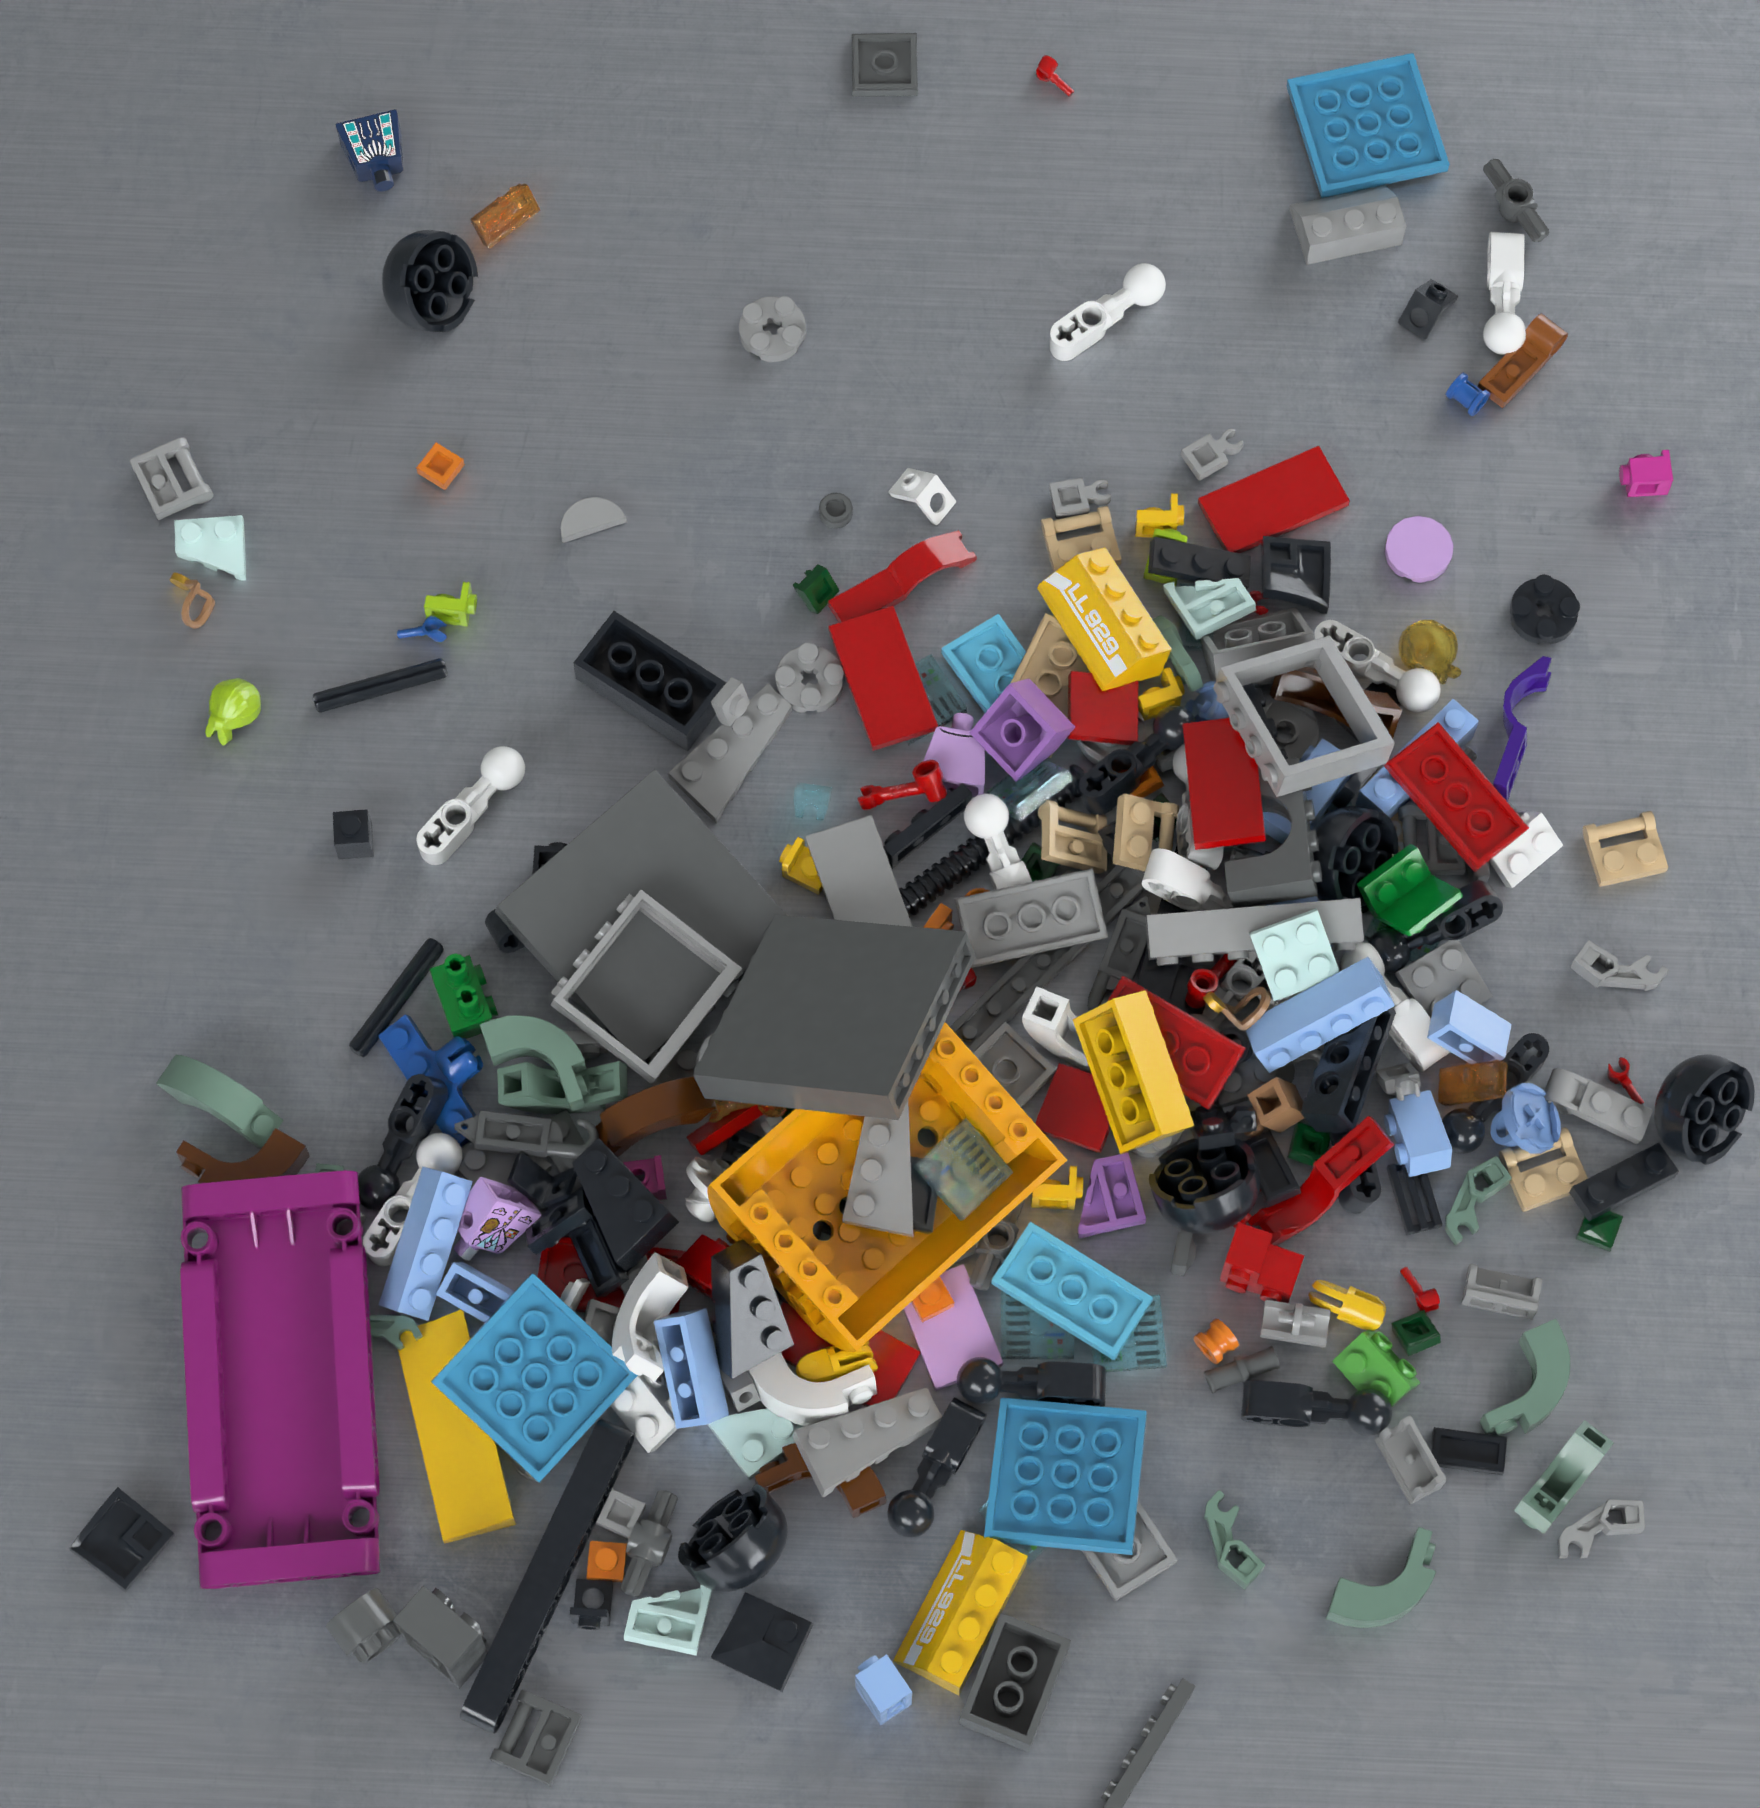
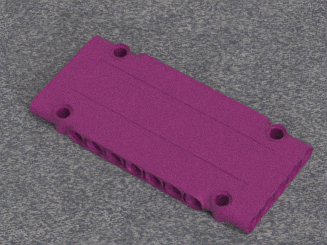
M347 1170L200 1183L181 1187L183 1230L180 1240L184 1247L185 1262H181L180 1276L191 1503L197 1518L194 1533L198 1540L200 1589L243 1587L380 1573L378 1535L380 1516L377 1511L376 1496H379L380 1481L366 1251L364 1245H362L363 1225L360 1220L358 1172ZM345 1219L352 1220L353 1228L351 1232L346 1235H338L336 1233V1227L339 1222ZM202 1232L207 1233L208 1241L206 1245L198 1249L193 1248L192 1240L194 1236ZM359 1509H367L370 1514L368 1523L362 1527H354L352 1522L354 1513ZM220 1522L222 1526L221 1535L216 1540H207L205 1534L207 1527L211 1523Z

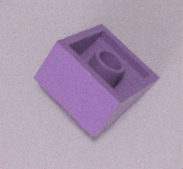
M1028 678L1010 683L969 733L1015 781H1019L1053 754L1075 729V726Z

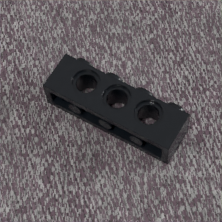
M1393 1008L1382 1012L1380 1015L1367 1020L1347 1033L1341 1034L1324 1044L1323 1053L1318 1066L1314 1070L1313 1080L1307 1097L1303 1101L1301 1114L1316 1132L1348 1134L1356 1127L1396 1014ZM1338 1085L1335 1091L1327 1094L1330 1086Z

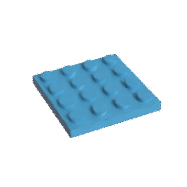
M1414 53L1287 80L1286 87L1321 198L1448 171L1450 164Z
M531 1273L431 1380V1383L537 1482H540L638 1375L630 1371L623 1360L613 1356L612 1347L535 1274Z
M1001 1397L984 1537H990L1002 1543L1132 1555L1147 1411Z

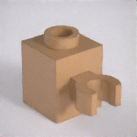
M1275 1077L1248 1094L1255 1110L1257 1131L1245 1132L1244 1134L1249 1137H1255L1262 1133L1264 1127L1281 1133L1304 1119V1116L1301 1114L1303 1100L1296 1085Z

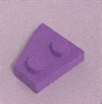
M1129 1152L1094 1160L1078 1227V1239L1145 1224L1146 1216Z

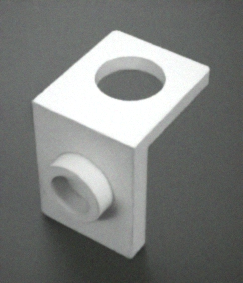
M907 468L888 491L891 497L917 503L930 522L936 526L956 503L954 497L936 474ZM940 493L943 498L942 507L938 511L933 512L930 507L931 498L934 494Z

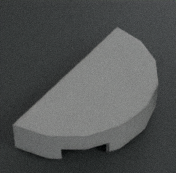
M599 497L584 498L572 504L563 515L560 525L562 543L626 523V516L619 506L608 499Z

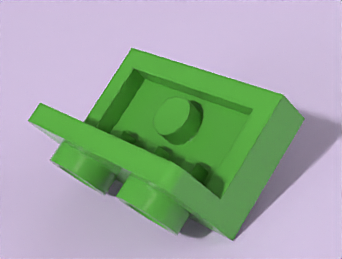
M1367 1330L1362 1332L1332 1361L1358 1391L1362 1389L1378 1390L1388 1398L1392 1407L1410 1390L1415 1389L1420 1384V1381L1415 1377L1417 1375L1415 1368L1407 1360L1399 1359L1391 1350L1393 1346L1390 1340L1380 1331Z

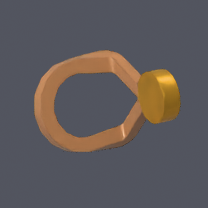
M173 572L169 579L170 582L183 590H190L182 606V620L190 628H200L208 620L215 606V600L208 592L200 589V583L197 580H190L182 574ZM196 594L205 598L206 602L200 615L195 620H191L189 617L190 605Z
M1257 987L1245 995L1235 1007L1222 1002L1211 991L1203 999L1215 1012H1222L1239 1030L1246 1031L1268 1009L1271 993L1264 987ZM1261 995L1258 1007L1243 1021H1239L1233 1015L1241 1011L1255 996Z

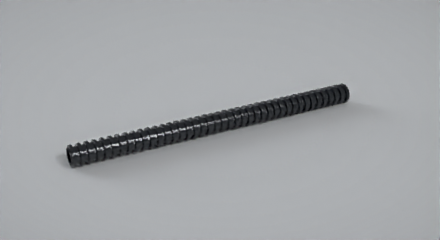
M1070 765L1069 771L1063 770L1060 773L1061 777H1058L1042 791L1039 788L1035 790L1034 796L1028 795L1026 800L1031 799L1036 801L1037 804L1031 809L1029 808L1026 813L1020 814L1014 811L1015 807L1009 809V821L1004 829L1009 846L1014 845V840H1021L1023 833L1029 834L1031 827L1037 828L1040 826V821L1042 820L1038 817V808L1044 799L1055 801L1058 806L1065 808V803H1072L1074 796L1077 798L1082 796L1079 782L1086 773L1080 766ZM1060 779H1063L1060 783H1058V784H1057L1055 787H1053L1050 791H1048L1047 793H1045V791L1048 790L1051 786H1053L1056 782H1058ZM1065 781H1067V783L1064 784L1061 788H1059L1056 792H1054L1052 795H1049L1052 791H1054V790H1055L1057 787H1059L1062 783H1064ZM1020 801V802L1018 803V806H1019L1020 804L1023 805L1022 803H1023L1024 801ZM977 836L974 839L968 838L966 845L960 844L957 846L958 851H950L948 858L944 856L940 859V864H932V869H925L923 876L917 875L914 877L913 883L909 881L905 884V889L899 888L909 919L910 914L916 915L919 913V908L925 909L928 901L933 903L936 901L937 895L943 896L945 889L951 890L953 883H961L963 876L965 878L971 876L970 871H978L980 864H987L986 859L989 851L984 838Z

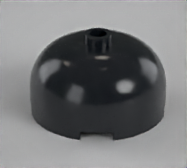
M435 230L413 232L397 242L387 256L382 273V289L385 301L394 316L413 329L430 332L450 331L463 322L475 301L474 299H468L473 290V277H478L476 261L469 246L458 235ZM447 297L457 299L463 297L460 309L450 318L438 322H428L422 318H443L448 310Z
M1360 806L1341 807L1324 816L1313 829L1316 830L1319 851H1314L1313 857L1314 861L1319 860L1322 873V882H1316L1317 898L1320 901L1344 899L1343 897L1351 899L1360 898L1361 912L1365 913L1369 911V908L1356 884L1392 858L1393 854L1396 855L1398 853V836L1392 820L1385 813Z
M1711 1054L1697 1055L1678 1064L1663 1081L1655 1100L1654 1121L1658 1135L1663 1143L1677 1155L1692 1162H1701L1705 1165L1716 1162L1725 1156L1742 1135V1133L1735 1131V1129L1742 1122L1746 1110L1752 1111L1755 1090L1751 1074L1746 1068L1737 1063ZM1718 1128L1729 1132L1722 1143L1714 1146L1719 1135Z
M1194 1138L1182 1142L1159 1157L1160 1165L1153 1174H1149V1185L1161 1215L1173 1226L1190 1233H1214L1237 1224L1252 1210L1260 1192V1174L1254 1153L1248 1144L1235 1138V1145L1199 1150Z
M754 1485L750 1492L741 1494L737 1489L713 1504L692 1525L697 1530L688 1544L687 1542L680 1544L678 1559L692 1577L708 1589L730 1592L745 1588L764 1577L781 1556L788 1533L785 1515L781 1507L764 1487ZM722 1515L729 1523L728 1531L733 1537L714 1518Z

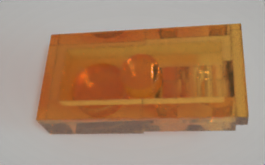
M519 183L511 187L510 191L502 197L496 198L495 201L470 219L482 244L489 249L540 211L527 184L521 185Z
M1494 1060L1440 1068L1438 1103L1444 1106L1504 1098L1507 1083V1063Z

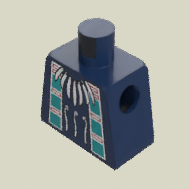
M394 109L336 123L340 145L359 182L373 180L376 191L390 190L394 186L392 175L404 171L401 128L397 110Z

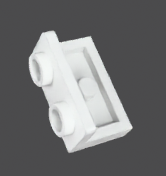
M1526 810L1517 812L1528 825V831L1489 861L1504 885L1508 888L1515 887L1563 846L1542 812Z
M644 1374L638 1375L610 1405L629 1430L635 1433V1437L648 1453L657 1450L677 1430L668 1388L664 1385L665 1381L661 1374L656 1381Z

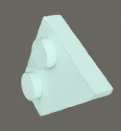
M242 515L174 520L175 552L177 557L190 562H200L204 567L217 571V569L233 574L238 580H246L245 531Z
M768 1408L729 1415L707 1424L749 1480L760 1473L759 1469L783 1456L782 1447L795 1443L793 1439L794 1430L803 1427L783 1417H778Z
M700 1584L698 1589L681 1593L675 1590L664 1593L657 1598L645 1597L633 1600L624 1632V1640L697 1656L712 1590Z

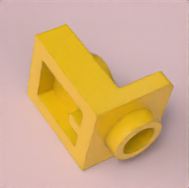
M1171 493L1169 510H1162L1157 507L1137 510L1135 537L1153 538L1155 529L1163 530L1169 528L1177 530L1178 525H1184V505H1178V493Z
M1166 667L1162 671V689L1160 687H1152L1144 691L1138 698V711L1141 713L1144 721L1155 718L1165 707L1180 706L1182 695H1185L1184 686L1181 678L1178 675L1174 676L1170 667Z
M797 837L793 845H786L780 856L779 863L782 864V877L819 895L823 887L809 848L805 847L804 839Z
M1070 1165L1068 1185H1061V1182L1058 1180L1046 1179L1032 1192L1031 1208L1074 1210L1076 1198L1082 1199L1083 1177H1077V1166Z

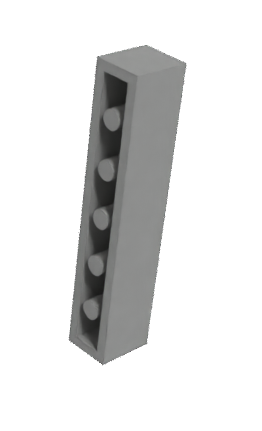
M1360 898L1147 915L1145 922L1149 960L1157 959V966L1178 964L1179 957H1192L1193 963L1214 961L1213 955L1228 954V960L1249 958V952L1255 951L1250 932L1313 909L1318 910L1329 943L1334 945V951L1356 950L1355 943L1364 941Z

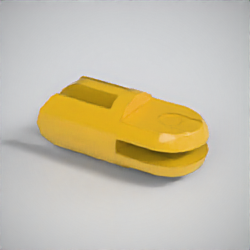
M1325 1280L1313 1282L1312 1287L1321 1293L1310 1291L1308 1294L1309 1300L1321 1308L1338 1314L1337 1319L1370 1331L1378 1329L1383 1323L1386 1306L1377 1296L1352 1286L1349 1289H1345Z
M867 1341L856 1352H847L836 1346H830L808 1353L799 1360L796 1366V1375L811 1382H827L866 1365H869L872 1371L877 1370L878 1366L873 1359L872 1349L868 1346L869 1341Z

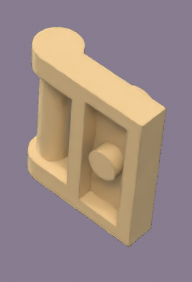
M1108 506L1098 507L1095 512L1052 520L1051 517L1041 519L1042 532L1053 573L1075 555L1106 547L1117 566L1121 565L1122 559ZM1100 524L1101 532L1057 541L1056 533Z
M1129 794L1119 796L1112 864L1141 871L1146 870L1152 850L1154 816L1161 818L1158 849L1172 851L1174 823L1179 812V805L1167 802L1161 803Z
M1044 799L1038 808V817L1042 820L1041 859L1081 870L1093 868V872L1097 874L1106 871L1107 851L1098 833L1100 829L1107 826L1106 815L1083 813L1058 806L1057 802ZM1058 820L1086 827L1091 833L1058 825Z
M1652 811L1642 812L1636 818L1596 826L1593 823L1583 826L1584 840L1599 887L1667 871L1668 864L1657 833L1656 821ZM1643 831L1645 839L1601 848L1599 842L1601 839Z
M1566 1127L1561 1128L1559 1140L1553 1144L1554 1147L1541 1153L1544 1154L1560 1148L1563 1157L1520 1172L1517 1163L1541 1154H1531L1520 1147L1513 1150L1509 1147L1499 1151L1500 1161L1512 1177L1510 1184L1522 1212L1569 1196L1572 1186L1588 1179L1574 1148L1571 1134Z

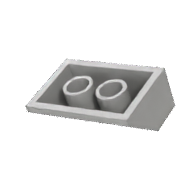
M1386 185L1291 204L1289 206L1306 265L1395 247L1403 243L1406 222L1398 197Z
M1291 608L1236 620L1200 638L1199 641L1211 681H1216L1221 667L1314 640V632L1298 609ZM1275 676L1254 682V684H1271L1273 683Z

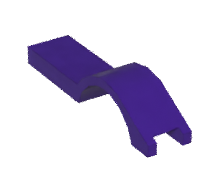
M1542 656L1513 679L1505 691L1503 725L1509 739L1493 786L1507 802L1527 748V727L1518 722L1512 712L1522 698L1534 692H1544L1547 690L1551 678V672H1548L1551 664L1550 657Z

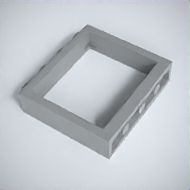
M1330 635L1227 665L1219 670L1213 687L1217 694L1216 700L1223 704L1229 715L1232 727L1240 733L1245 742L1248 755L1255 759L1261 769L1263 780L1268 781L1276 797L1387 764L1395 742ZM1313 665L1360 744L1289 766L1242 686Z
M640 890L635 897L629 894L616 909L621 915L613 925L607 921L594 937L599 941L591 952L585 948L573 963L577 970L569 980L564 976L551 991L555 998L550 1006L623 1063L627 1064V1066L650 1084H653L742 968L643 890ZM639 911L720 973L649 1065L568 1002L569 998Z

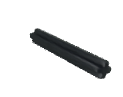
M438 658L316 692L313 694V700L316 710L321 713L447 677L448 672L444 660Z
M428 938L352 1039L349 1047L355 1054L361 1057L367 1056L378 1041V1035L386 1030L430 968L441 956L444 949L438 941Z

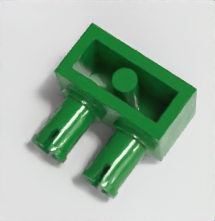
M451 954L445 959L444 964L430 968L432 980L453 1038L460 1036L461 1038L468 1039L482 1034L479 1024L493 1020L492 1017L498 1016V1012L492 995L484 996L481 986L487 984L481 965L474 966L470 955L463 957L460 954Z

